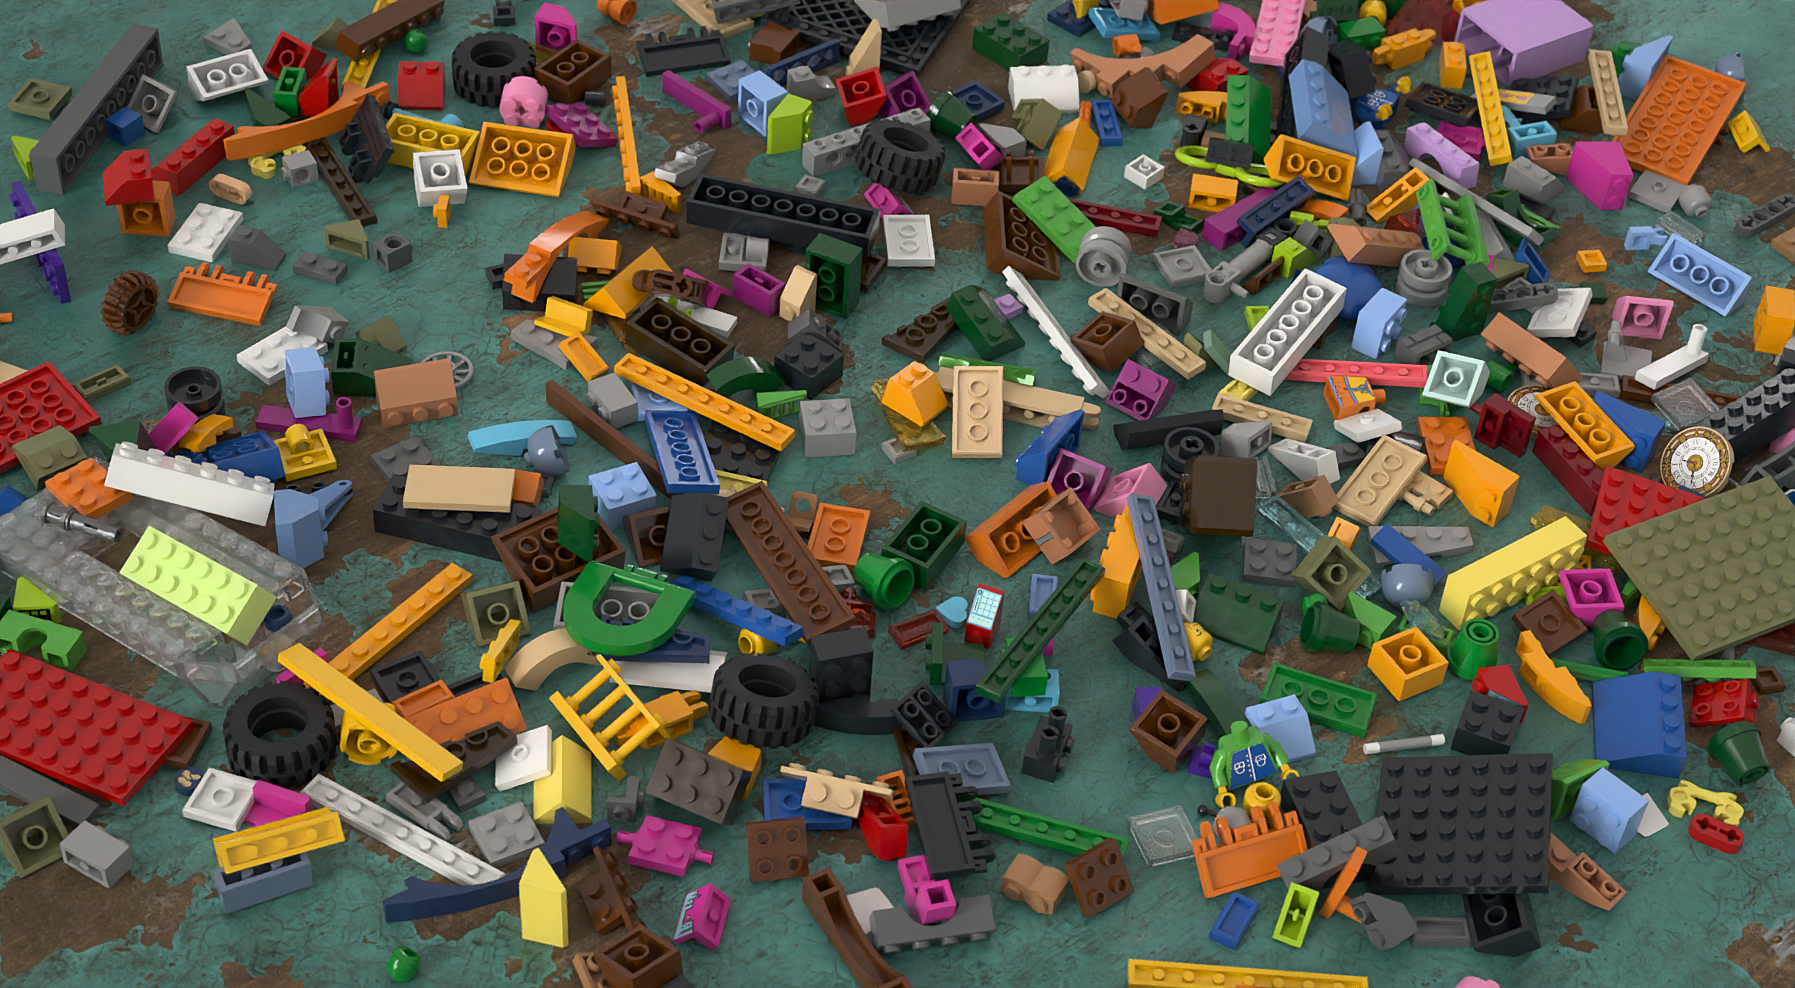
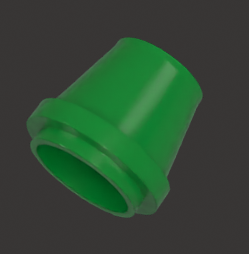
M872 552L866 553L858 560L853 571L855 584L869 594L877 606L885 610H891L901 605L909 597L914 586L913 566L902 558H889Z
M1475 618L1468 620L1458 636L1448 645L1445 658L1449 662V668L1460 677L1475 680L1478 668L1499 666L1501 658L1498 652L1499 631L1497 627L1485 619Z

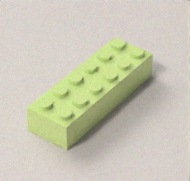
M148 526L119 572L245 645L249 644L277 598L259 585L151 526Z

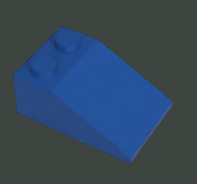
M1598 390L1593 401L1635 445L1634 449L1619 463L1639 473H1643L1654 458L1666 421Z

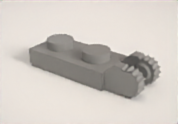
M400 782L385 795L386 802L444 841H447L451 835L449 830L439 822L441 819L455 831L460 830L464 825L462 819L449 810L446 804L437 798L426 803L403 782Z

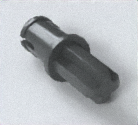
M1353 189L1351 191L1349 211L1352 213V218L1361 227H1364L1367 223L1365 216L1367 205L1363 199V191L1361 189Z

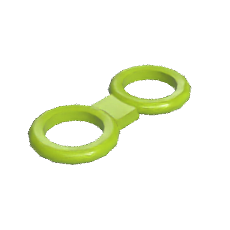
M1183 146L1175 151L1176 159L1186 165L1204 169H1215L1217 173L1233 178L1237 177L1239 180L1251 185L1279 187L1285 184L1271 178L1248 174L1259 173L1270 176L1266 165L1251 164L1250 168L1207 162L1206 159L1189 156L1200 155L1206 157L1207 147Z

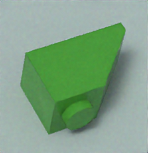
M1193 552L1172 566L1171 573L1175 590H1188L1197 600L1200 584L1199 554Z
M1353 592L1348 594L1344 614L1359 620L1358 643L1372 649L1373 643L1392 635L1397 616Z

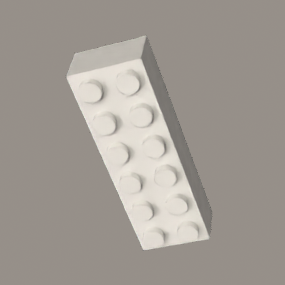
M1305 268L1232 353L1228 375L1271 396L1344 308L1347 288Z
M130 442L116 443L104 486L261 526L266 525L274 497V484L270 483L268 478L255 476L254 478L246 477L243 472L229 469L228 472L217 469L218 466L207 462L199 465L192 463L190 458L184 456L168 457L164 455L163 451L157 449H149L148 451L137 449L138 446Z

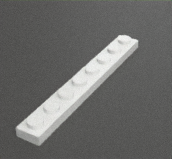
M1008 266L1002 272L1008 279L1006 284L1014 292L1018 293L1017 299L1023 305L1028 306L1029 310L1027 312L1029 315L1040 322L1038 327L1042 332L1051 337L1049 342L1062 352L1061 358L1068 365H1072L1073 369L1071 371L1079 380H1083L1085 383L1083 385L1084 389L1092 396L1096 394L1105 399L1110 393L1109 389L1082 353L1071 343L1070 337L1025 277Z

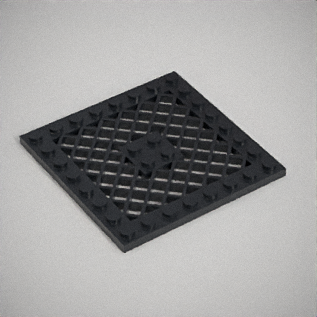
M800 0L799 4L765 12L761 18L760 26L764 27L769 21H772L789 30L794 28L800 30V39L817 45L837 38L840 41V52L850 56L870 25L866 23H871L872 19L854 0ZM960 0L961 9L954 10V14L946 16L939 14L936 15V19L928 21L921 19L918 20L919 25L906 26L904 24L900 25V27L905 28L893 31L880 27L882 31L881 40H884L881 41L880 65L905 74L913 70L918 78L971 0Z

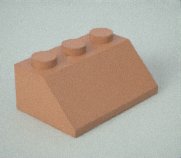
M449 358L374 371L377 408L383 428L458 415L457 395Z

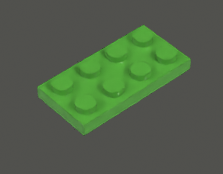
M1043 176L1017 193L1012 201L1076 264L1082 238L1087 231L1095 228V225L1046 176Z

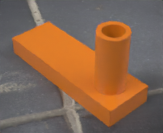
M1358 846L1355 848L1329 891L1319 915L1330 919L1334 910H1337L1361 923L1354 915L1353 908L1348 901L1351 898L1344 894L1357 875L1367 851Z

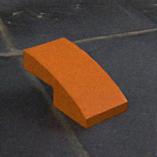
M1308 200L1307 204L1297 212L1312 214L1315 221L1319 219L1329 221L1330 218H1345L1348 215L1349 208L1324 200Z

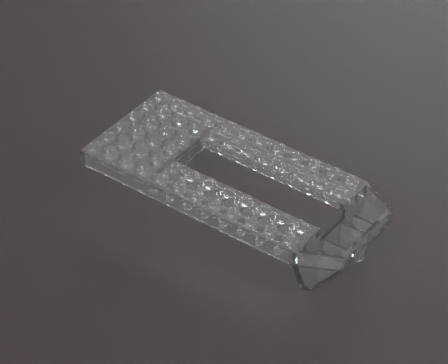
M97 456L93 457L97 463L108 471L110 463ZM47 487L0 517V571L16 581L21 576L56 601L59 607L177 676L210 708L224 709L274 671L277 672L285 669L286 667L278 662V654L298 643L308 647L325 622L321 605L303 568L190 507L132 493L133 500L97 519L123 528L122 539L130 533L141 538L148 526H151L276 596L277 598L271 607L278 605L288 607L293 618L291 622L278 631H270L265 627L264 621H262L248 645L236 639L225 645L220 630L95 559L96 556L116 544L115 542L92 536L76 529L66 531L59 525L41 522L40 514L48 500H53L57 505L66 507L47 490Z

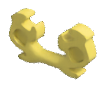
M300 144L291 148L248 158V164L251 165L253 175L269 179L275 176L276 162L270 158L277 153H283L284 156L306 151V147Z
M1681 780L1678 787L1670 790L1667 802L1669 805L1668 812L1671 815L1683 818L1685 810L1688 811L1689 815H1692L1696 807V800L1694 798L1715 803L1717 807L1713 817L1738 828L1744 810L1735 802L1737 798L1735 794L1713 792L1699 788L1685 780Z

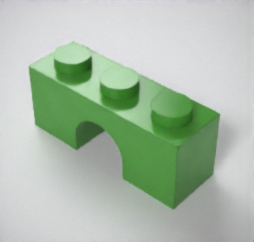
M8 610L0 620L1 653L5 654L9 649L24 654L32 647L42 646L41 649L45 663L72 672L87 651L84 632L77 628L66 627L50 620L39 619L26 613Z

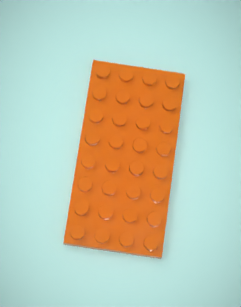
M1666 54L1626 117L1628 125L1626 136L1616 135L1611 142L1620 143L1630 168L1640 172L1648 170L1688 186L1745 91L1747 83Z

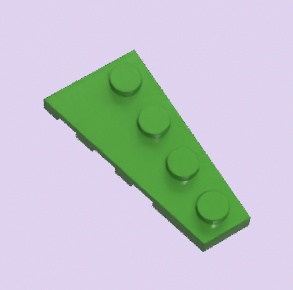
M943 353L939 360V366L954 369V366H1003V380L1031 386L1034 385L1038 376V370L946 353Z

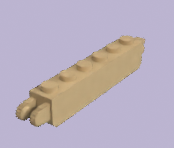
M940 366L939 372H935L949 404L948 407L953 408L954 369ZM1003 380V419L1044 428L1046 425L1049 426L1056 417L1081 409L1085 411L1082 428H1089L1091 430L1099 426L1100 407L1084 402V397Z

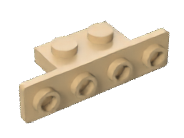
M789 763V767L781 766L780 772L783 776L807 781L801 806L858 819L864 794L894 799V791L889 789L890 785L873 781L872 785L861 783V778L845 775L844 779L833 777V772L817 769L816 773L805 771V766Z

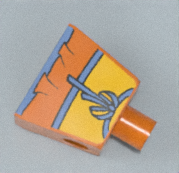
M1327 376L1323 395L1334 420L1375 409L1376 404L1385 403L1386 394L1384 389L1372 390L1365 377Z

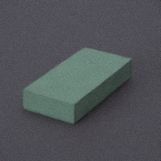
M1211 329L1204 332V349L1227 376L1232 378L1228 375L1232 353Z

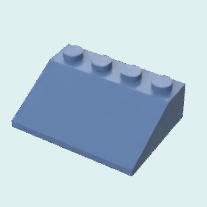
M1302 59L1289 75L1298 140L1357 158L1358 152L1348 92L1322 65Z

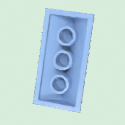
M1675 233L1672 234L1647 271L1725 317L1729 316L1744 303L1753 279L1746 273Z

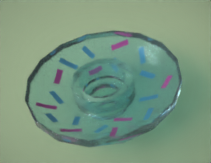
M1406 599L1402 603V609L1409 621V629L1416 627L1426 637L1433 640H1441L1445 636L1441 623L1425 606L1413 599Z

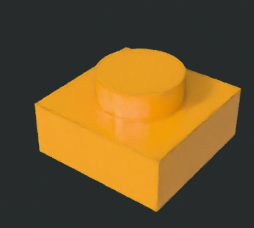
M440 194L438 204H434L433 217L437 218L438 227L447 228L451 214L450 196Z
M1600 250L1578 251L1576 259L1583 273L1603 272L1606 270L1607 263Z
M1336 517L1328 536L1337 537L1351 551L1362 528Z

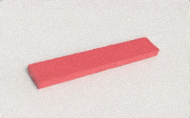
M1301 359L1284 380L1326 382L1327 376H1355L1367 378L1370 385L1425 388L1428 380V365Z

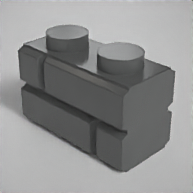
M1436 324L1426 329L1420 328L1415 334L1405 335L1398 340L1395 358L1402 364L1430 365L1434 363L1438 350L1450 353L1453 340L1448 334L1443 333V330Z

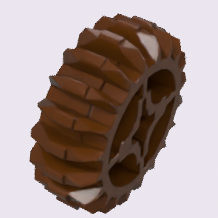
M128 270L126 273H121L119 278H115L114 284L112 286L109 285V291L104 294L106 296L105 300L101 302L104 307L100 313L103 315L102 321L105 322V326L119 335L126 336L129 333L135 334L136 330H140L149 320H152L151 317L156 312L155 308L159 304L157 299L160 296L156 280L136 270Z

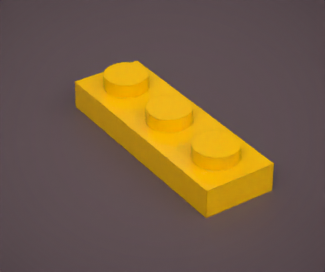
M510 619L505 628L500 629L498 638L491 642L489 651L483 653L480 661V669L483 670V681L494 683L519 646L521 621Z

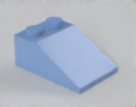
M1668 35L1637 47L1631 55H1626L1622 67L1625 68L1624 73L1622 72L1618 78L1621 95L1634 100L1639 98L1665 55H1668L1673 36Z

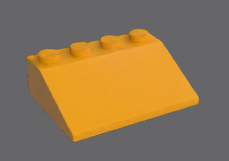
M483 122L469 185L560 197L571 170L576 150L573 134Z

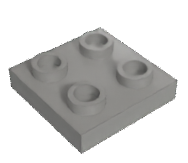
M723 233L719 270L738 271L750 263L766 271L770 240L742 234Z

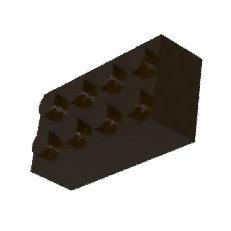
M658 297L653 299L629 320L626 326L625 344L672 373L702 387L710 381L707 377L710 371L725 362L733 360L734 343Z

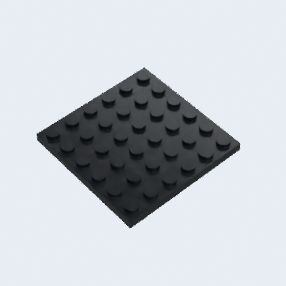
M1553 753L1382 758L1377 818L1384 816L1402 854L1376 866V870L1374 873H1371L1370 878L1371 894L1549 893Z

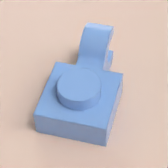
M1651 226L1629 227L1624 246L1626 250H1648L1650 244L1665 245L1668 237L1662 236L1664 229L1660 227L1654 229Z

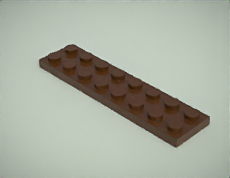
M763 481L727 497L729 502L726 523L790 620L804 627V636L802 638L808 647H810L811 636L843 631L857 624L855 615Z

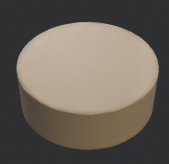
M1085 70L1077 74L1078 90L1080 92L1088 93L1096 88V78L1092 72Z

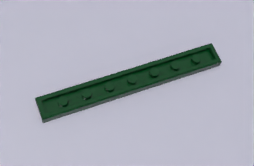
M1081 558L976 684L975 692L1000 704L1102 579L1106 568Z

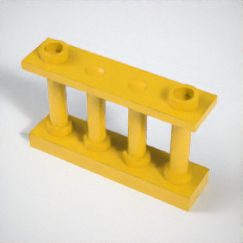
M599 654L596 658L604 667L602 671L572 697L569 695L565 699L557 691L549 699L608 772L620 782L628 775L621 765L631 752L656 730L665 739L671 736L664 729L668 725L658 712L652 714L619 675L623 670L612 658L607 661ZM613 677L619 686L588 714L585 715L583 713L580 716L577 712L580 709L579 705L609 678ZM627 694L634 704L601 733L598 731L595 734L592 731V728L595 726L593 723ZM642 712L649 722L617 751L613 749L610 752L606 748L610 744L608 741Z
M330 806L213 838L219 866L224 867L225 874L345 841L339 814L337 811L331 812Z

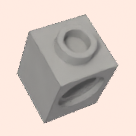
M309 150L282 157L283 167L280 168L281 175L284 181L288 180L292 188L319 181L317 162Z

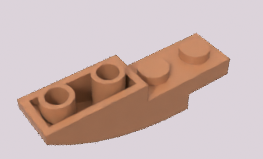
M1560 143L1526 147L1531 162L1548 172L1566 176L1573 153L1570 144Z
M1551 833L1549 879L1576 897L1609 911L1627 891L1584 852L1576 856Z

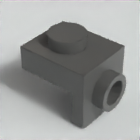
M628 776L625 798L608 797L607 818L609 820L636 822L638 806H644L645 789H640V777Z

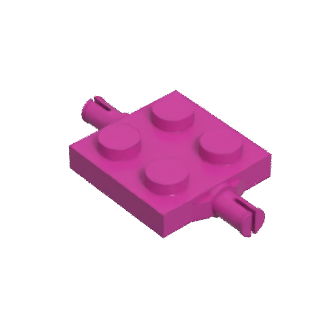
M1440 121L1437 132L1473 159L1479 161L1481 151L1483 149L1487 150L1483 129L1471 126L1457 127L1449 122Z
M646 815L641 828L636 833L620 829L617 832L616 842L632 845L628 855V864L684 877L688 867L695 860L711 865L714 859V852L698 849L702 828Z

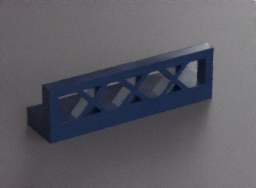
M835 38L767 66V70L762 72L782 87L787 84L789 69L809 66L811 71L815 73L839 63L840 41Z
M1298 175L1241 215L1236 222L1247 233L1241 244L1245 248L1255 242V238L1259 233L1269 226L1273 228L1274 222L1277 219H1287L1290 217L1291 211L1297 212L1303 208L1314 193V189Z

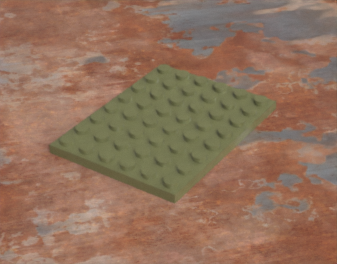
M1771 476L1608 534L1603 540V543L1692 661L1705 658L1795 623V506Z

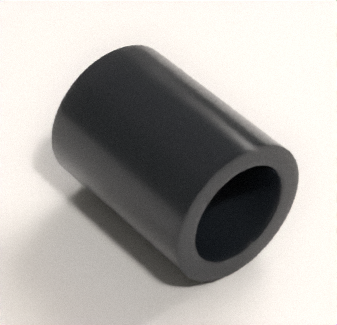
M586 89L585 105L606 106V90Z

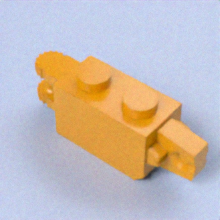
M1414 28L1382 39L1381 46L1373 50L1372 62L1375 65L1386 63L1393 70L1422 61L1424 60L1425 52L1433 48V43L1430 40L1435 38L1436 32L1433 29L1418 31Z
M697 690L684 694L675 691L644 704L652 714L658 712L668 725L664 729L671 736L668 739L672 740L693 732L694 720L705 716L709 712L707 703L699 702L701 695ZM641 712L613 738L619 746H622L642 729L649 720ZM656 730L640 747L651 749L665 743L666 739Z

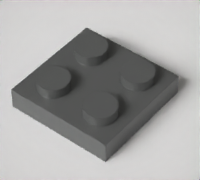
M416 436L370 455L371 463L388 483L393 474L407 477L409 465L441 466Z
M1246 537L1242 581L1294 588L1296 580L1291 574L1296 569L1297 544Z

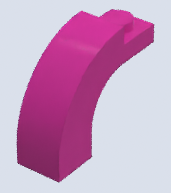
M1220 2L1219 9L1213 12L1211 29L1218 31L1229 29L1233 31L1234 37L1229 45L1227 59L1237 61L1239 56L1242 57L1244 54L1250 55L1256 31L1255 24L1242 10Z
M972 123L955 137L984 170H992L1004 158Z
M924 855L898 860L897 867L905 889L904 898L915 922L925 925L953 918L956 902L948 879L937 882L930 880Z

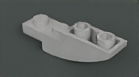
M699 141L688 145L676 152L675 160L657 167L654 177L683 188L699 176L714 156L716 149L710 148L707 143Z

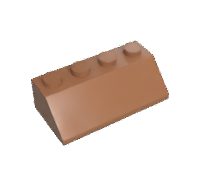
M1329 224L1327 226L1347 261L1351 263L1400 267L1401 260L1405 254L1413 250H1425L1421 243V238L1414 232Z
M1498 313L1481 333L1482 337L1487 341L1485 343L1487 348L1494 353L1497 351L1503 353L1501 356L1508 363L1513 364L1516 362L1519 364L1518 368L1527 376H1530L1531 373L1535 375V380L1545 388L1548 385L1556 388L1574 381L1579 383L1584 379L1565 356L1501 313Z

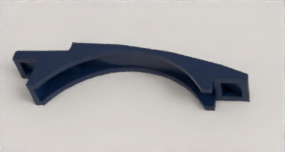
M563 807L555 810L552 830L540 851L560 880L566 877V866L575 864L582 858L593 854V848L596 846L604 850L612 845L611 826L604 819L579 830ZM527 863L504 877L476 885L448 886L427 882L411 876L404 880L408 889L382 900L384 918L387 923L412 921L469 911L520 896L519 883Z

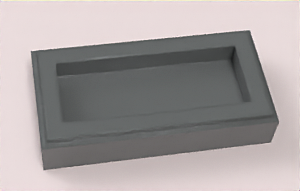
M1412 917L1419 929L1410 936L1412 947L1471 946L1472 940L1466 917Z

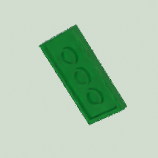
M1273 662L1259 704L1295 694L1308 714L1309 722L1365 738L1378 694Z

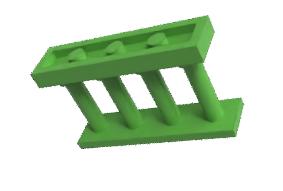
M1430 178L1419 188L1416 196L1432 259L1436 261L1446 252L1463 259L1466 266L1477 262H1482L1485 266H1488L1490 260L1473 197L1465 193L1458 201H1453L1439 195L1434 179ZM1441 206L1451 209L1452 214L1442 211ZM1445 222L1456 226L1457 231L1447 228ZM1449 239L1459 242L1461 248L1450 244Z

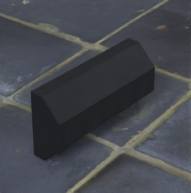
M1223 409L1200 411L1114 424L1113 429L1120 448L1128 449L1164 443L1165 438L1171 431L1182 427L1200 428L1211 435H1219L1222 432L1224 414Z

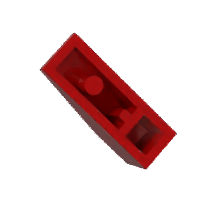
M864 794L857 820L868 848L882 861H893L896 858L906 857L908 824L882 797Z

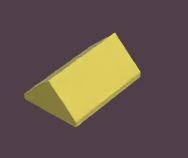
M563 735L552 741L551 775L534 780V824H553L555 810L562 807L574 823H592L591 752Z
M537 848L532 851L519 883L523 939L564 948L569 945L566 889L540 849Z

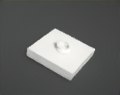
M1379 409L1334 421V428L1358 443L1383 436V434L1387 435L1402 430L1401 421Z
M548 725L516 735L518 744L496 758L495 786L499 791L551 775L552 730Z
M209 768L183 808V817L237 832L255 803L253 786L257 781Z

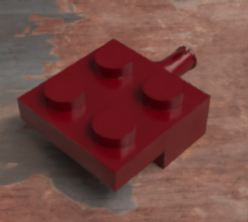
M1497 393L1488 398L1483 405L1477 401L1472 404L1469 409L1480 415L1474 438L1492 450L1501 446L1518 458H1521L1526 453L1536 417Z

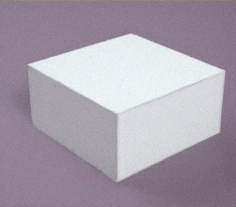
M1142 155L1125 166L1124 177L1146 190L1163 178L1165 167Z

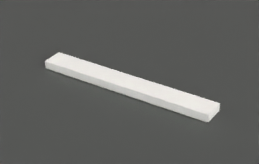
M319 773L300 792V794L311 797V804L320 809L330 806L331 812H338L341 821L462 886L486 883L506 876L504 872Z

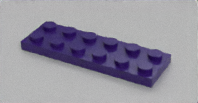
M21 181L11 183L13 193H9L13 207H16L17 210L13 212L15 220L37 214ZM56 248L34 254L38 267H43L42 273L45 281H50L49 286L52 295H57L61 304L71 302L64 263Z

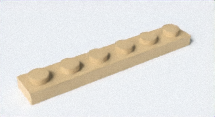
M1590 50L1588 59L1604 134L1626 136L1628 125L1612 52Z
M1105 288L1089 297L1088 305L1098 313L1104 311L1134 320L1144 342L1142 346L1187 380L1205 370L1206 362L1109 289Z

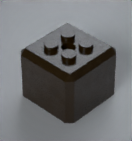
M1199 455L1190 457L1185 462L1184 474H1181L1180 489H1183V500L1179 501V515H1182L1181 527L1187 534L1253 537L1257 458Z

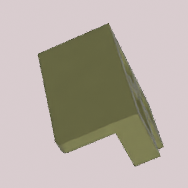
M1021 99L1011 118L1019 123L1016 131L1026 139V142H1029L1039 150H1043L1063 112L1045 99Z

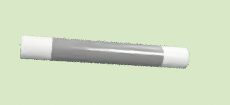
M1443 734L1367 743L1363 744V751L1365 755L1439 746L1445 744V737Z

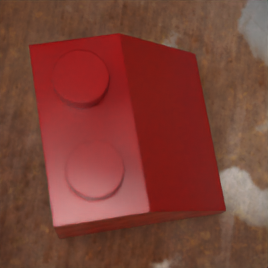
M281 30L262 70L279 79L283 67L305 68L306 78L309 80L321 69L327 54Z
M338 58L330 60L311 77L308 84H305L303 92L298 97V106L302 107V115L316 116L332 107L339 100Z
M399 62L398 105L400 109L443 110L446 87L444 62Z
M878 67L836 79L850 127L871 121L887 100Z
M148 149L124 151L103 172L106 206L155 201Z

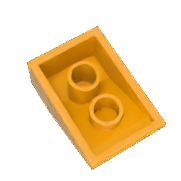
M1456 439L1452 443L1443 479L1470 514L1491 527H1494L1509 513L1520 478L1519 475Z

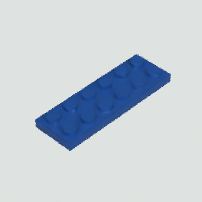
M645 410L644 420L667 493L674 495L685 493L719 494L720 483L695 411Z

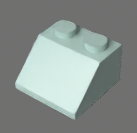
M1438 350L1422 395L1432 399L1471 407L1483 394L1490 371L1485 361Z

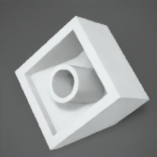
M460 149L413 153L415 190L419 207L438 204L440 194L450 196V205L465 203L467 184Z

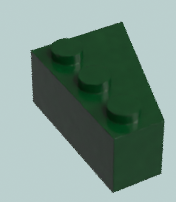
M1482 262L1461 267L1448 291L1451 294L1446 304L1440 305L1438 309L1440 315L1436 322L1430 323L1429 327L1436 324L1443 330V333L1448 334L1452 338L1453 342L1482 333L1498 278Z

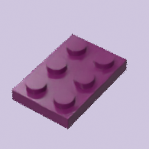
M577 102L575 104L557 103L546 105L545 114L565 133L573 134L574 141L579 147L617 145L619 138L585 104Z

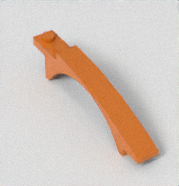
M347 81L343 83L344 90L340 99L332 107L314 117L278 126H241L237 128V134L223 139L227 160L234 161L291 148L344 130L345 126L350 124L367 94L376 97L380 109L383 108L387 101H391L389 85L385 82H380L364 89Z
M582 211L567 216L547 228L529 243L528 252L505 272L504 281L513 284L511 294L533 303L549 270L564 247L575 236L578 237L583 232H586L589 238L598 239V233L609 224L610 219L591 211Z

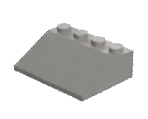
M854 0L872 20L878 19L880 27L887 28L888 31L898 30L900 25L904 24L906 26L916 25L918 20L921 19L924 21L933 20L939 14L942 16L954 14V10L961 9L960 0Z

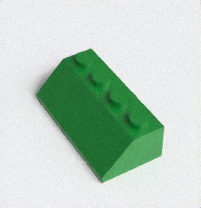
M1228 75L1226 139L1253 143L1254 149L1251 163H1265L1263 159L1270 150L1271 89L1251 76Z

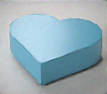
M952 597L937 606L935 614L950 627L961 628L966 625L968 603L962 597Z

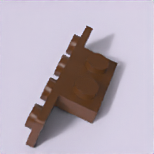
M625 191L619 206L594 198L591 201L595 213L605 218L609 216L626 225L631 223L644 231L653 230L666 238L671 236L679 238L680 232L675 224L663 221L669 209L665 203Z
M596 846L593 848V851L602 870L579 885L578 888L597 932L604 936L623 922H625L628 931L639 925H643L648 929L644 921L637 915L636 911L639 910L636 901L626 890L629 887L628 882L618 872L617 866L619 862L611 851L606 852L601 847Z

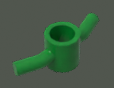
M1491 360L1487 364L1490 374L1486 385L1503 393L1512 382L1514 372L1518 369L1519 364L1514 362L1504 367Z

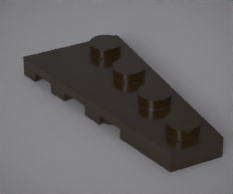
M950 297L932 307L928 314H920L915 317L914 322L908 326L905 324L900 326L893 335L887 334L882 337V345L924 363L958 327L946 310Z
M497 721L465 734V738L457 742L449 740L440 744V746L463 762L461 771L442 782L412 760L401 763L400 760L391 763V772L426 803H429L517 745V736L501 722Z

